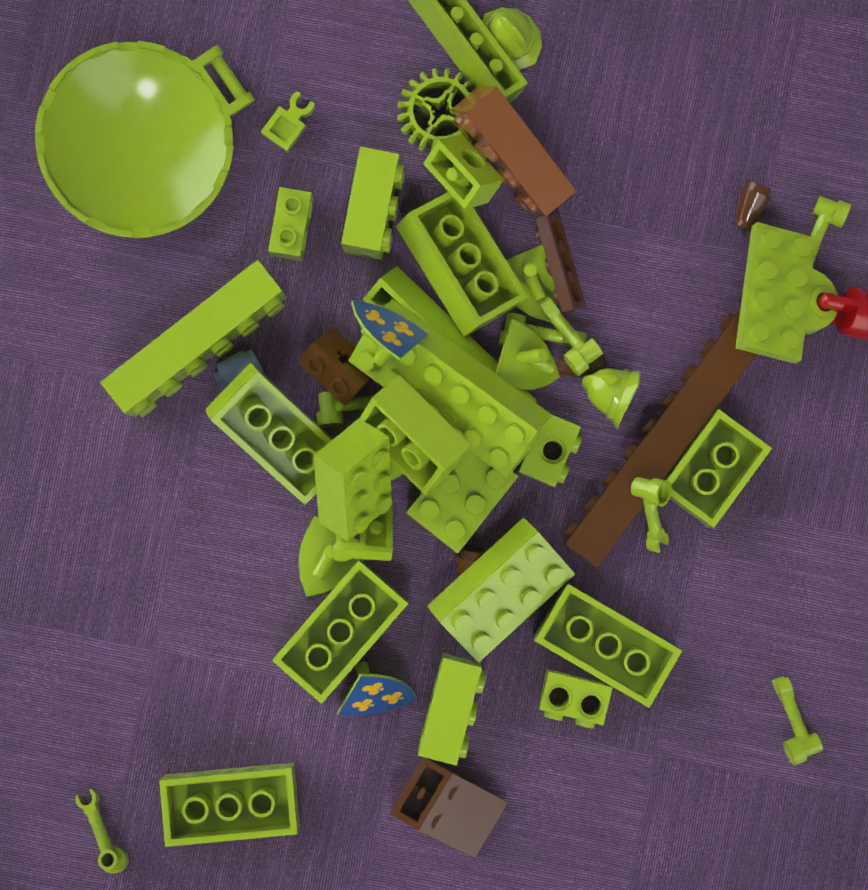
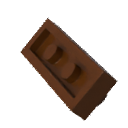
M560 215L536 218V236L545 251V267L554 282V298L557 305L561 307L562 312L586 308Z

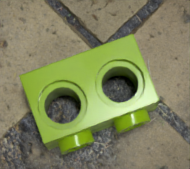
M279 187L268 249L271 257L303 262L314 203L312 192Z
M547 669L538 708L544 711V717L562 721L563 716L575 718L576 725L594 729L595 724L604 725L613 687L604 682ZM558 687L564 688L567 692L566 700L561 704L550 702L549 695L551 691ZM590 695L597 697L598 707L594 711L585 712L582 710L581 703L585 697Z

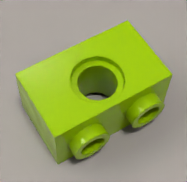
M463 134L439 139L423 163L464 209L487 204L504 181L501 175Z
M552 415L524 457L518 473L551 487H555L557 482L563 484L570 469V466L565 464L570 452L576 454L583 439V436L578 434L581 427ZM547 442H555L559 445L561 454L558 459L549 460L544 456L543 448Z

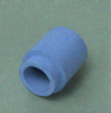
M252 349L246 352L241 350L215 364L218 371L214 372L213 375L222 390L250 362L261 372H264Z

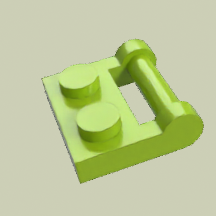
M393 502L386 513L380 514L368 525L363 533L359 534V543L347 542L336 534V543L332 547V557L334 560L345 562L354 558L391 561L393 553Z

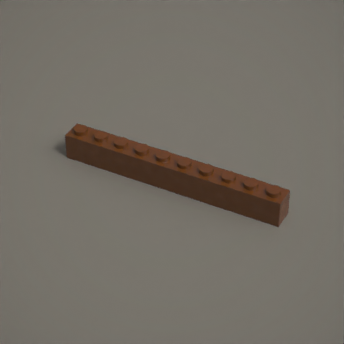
M742 296L738 300L740 304L742 302ZM741 307L735 315L729 312L718 327L722 330L721 334L716 340L710 338L699 352L703 358L696 367L693 364L689 365L680 377V380L684 382L677 392L671 390L660 404L664 407V410L658 418L653 415L649 418L641 429L645 434L638 444L633 441L621 456L625 459V462L619 470L614 467L610 470L602 481L606 485L599 496L594 493L582 508L586 511V514L580 522L574 519L563 533L567 537L563 544L596 568L599 566L644 506L643 498L633 496L631 493L633 480L636 477L649 480L665 478L757 355L735 348Z

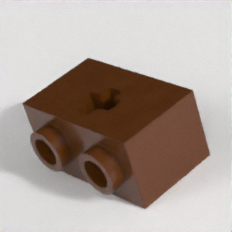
M333 326L316 339L298 361L344 406L348 405L373 380L348 361L355 347Z

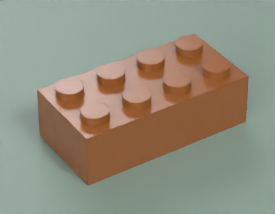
M480 85L451 109L456 116L453 120L455 125L464 135L469 133L476 142L473 146L486 160L489 159L495 166V170L504 179L502 185H509L516 193L512 198L523 211L528 210L531 214L537 213L547 217L576 192L497 86Z

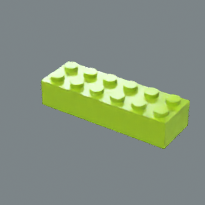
M256 260L100 383L124 414L133 417L138 415L144 417L157 407L155 401L160 397L166 395L168 398L181 389L183 385L180 382L187 376L196 377L208 367L206 362L214 355L221 357L234 347L231 342L242 334L245 338L259 327L257 322L266 315L271 318L285 307L283 302L287 297L262 264Z
M392 299L383 308L403 316L429 335L402 359L397 360L390 355L384 366H378L373 362V358L380 346L363 335L348 361L383 387L398 374L406 381L411 382L418 390V393L429 404L438 408L442 417L453 428L460 430L464 434L466 440L471 444L468 450L507 478L522 462L552 417V414Z

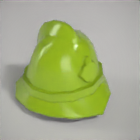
M501 7L485 13L482 22L517 69L522 70L535 65L542 49L540 29L532 18L522 11L513 8Z
M611 368L600 369L591 375L584 376L582 387L587 392L590 402L606 415V419L611 420L615 428L618 429L639 386L641 374L640 371H629L627 369H624V371Z

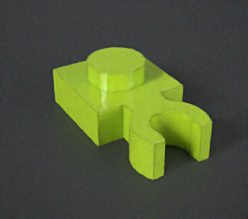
M298 91L290 98L289 110L286 111L279 106L261 130V134L286 153L290 151L306 129V125L300 120L310 116L315 109V104L312 101L304 109L297 107V102L302 97Z

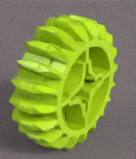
M434 68L432 69V78L428 79L424 72L420 73L421 84L413 79L409 81V86L414 92L402 90V97L407 101L398 102V109L405 111L397 116L398 122L407 123L401 128L402 134L413 132L408 139L410 145L421 140L419 144L420 152H424L427 145L432 146V150L439 139L463 134L458 130L448 136H434L444 126H450L454 129L457 127L453 121L456 116L451 111L453 109L454 97L457 94L463 100L470 94L469 91L473 85L471 80L466 81L463 85L461 84L462 73H457L455 78L451 79V70L446 68L444 77H438V70ZM446 89L439 98L422 97L429 91ZM447 101L446 114L450 115L442 114L435 122V111L432 110H440ZM415 106L422 108V112L430 118L426 131L421 129L415 120ZM469 134L464 135L465 138L472 144L473 140Z

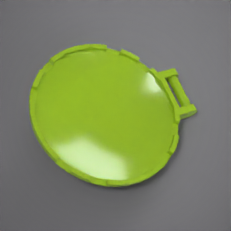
M112 42L100 45L79 55L57 74L49 85V89L38 110L35 144L37 159L43 177L53 195L68 212L86 225L106 234L126 238H148L167 234L182 228L196 219L211 205L225 183L232 161L234 145L230 117L255 101L251 92L245 91L223 59L222 55L224 53L219 45L214 46L192 61L188 57L166 48V46L151 42ZM209 64L213 65L236 99L232 103L228 104L205 70V67Z

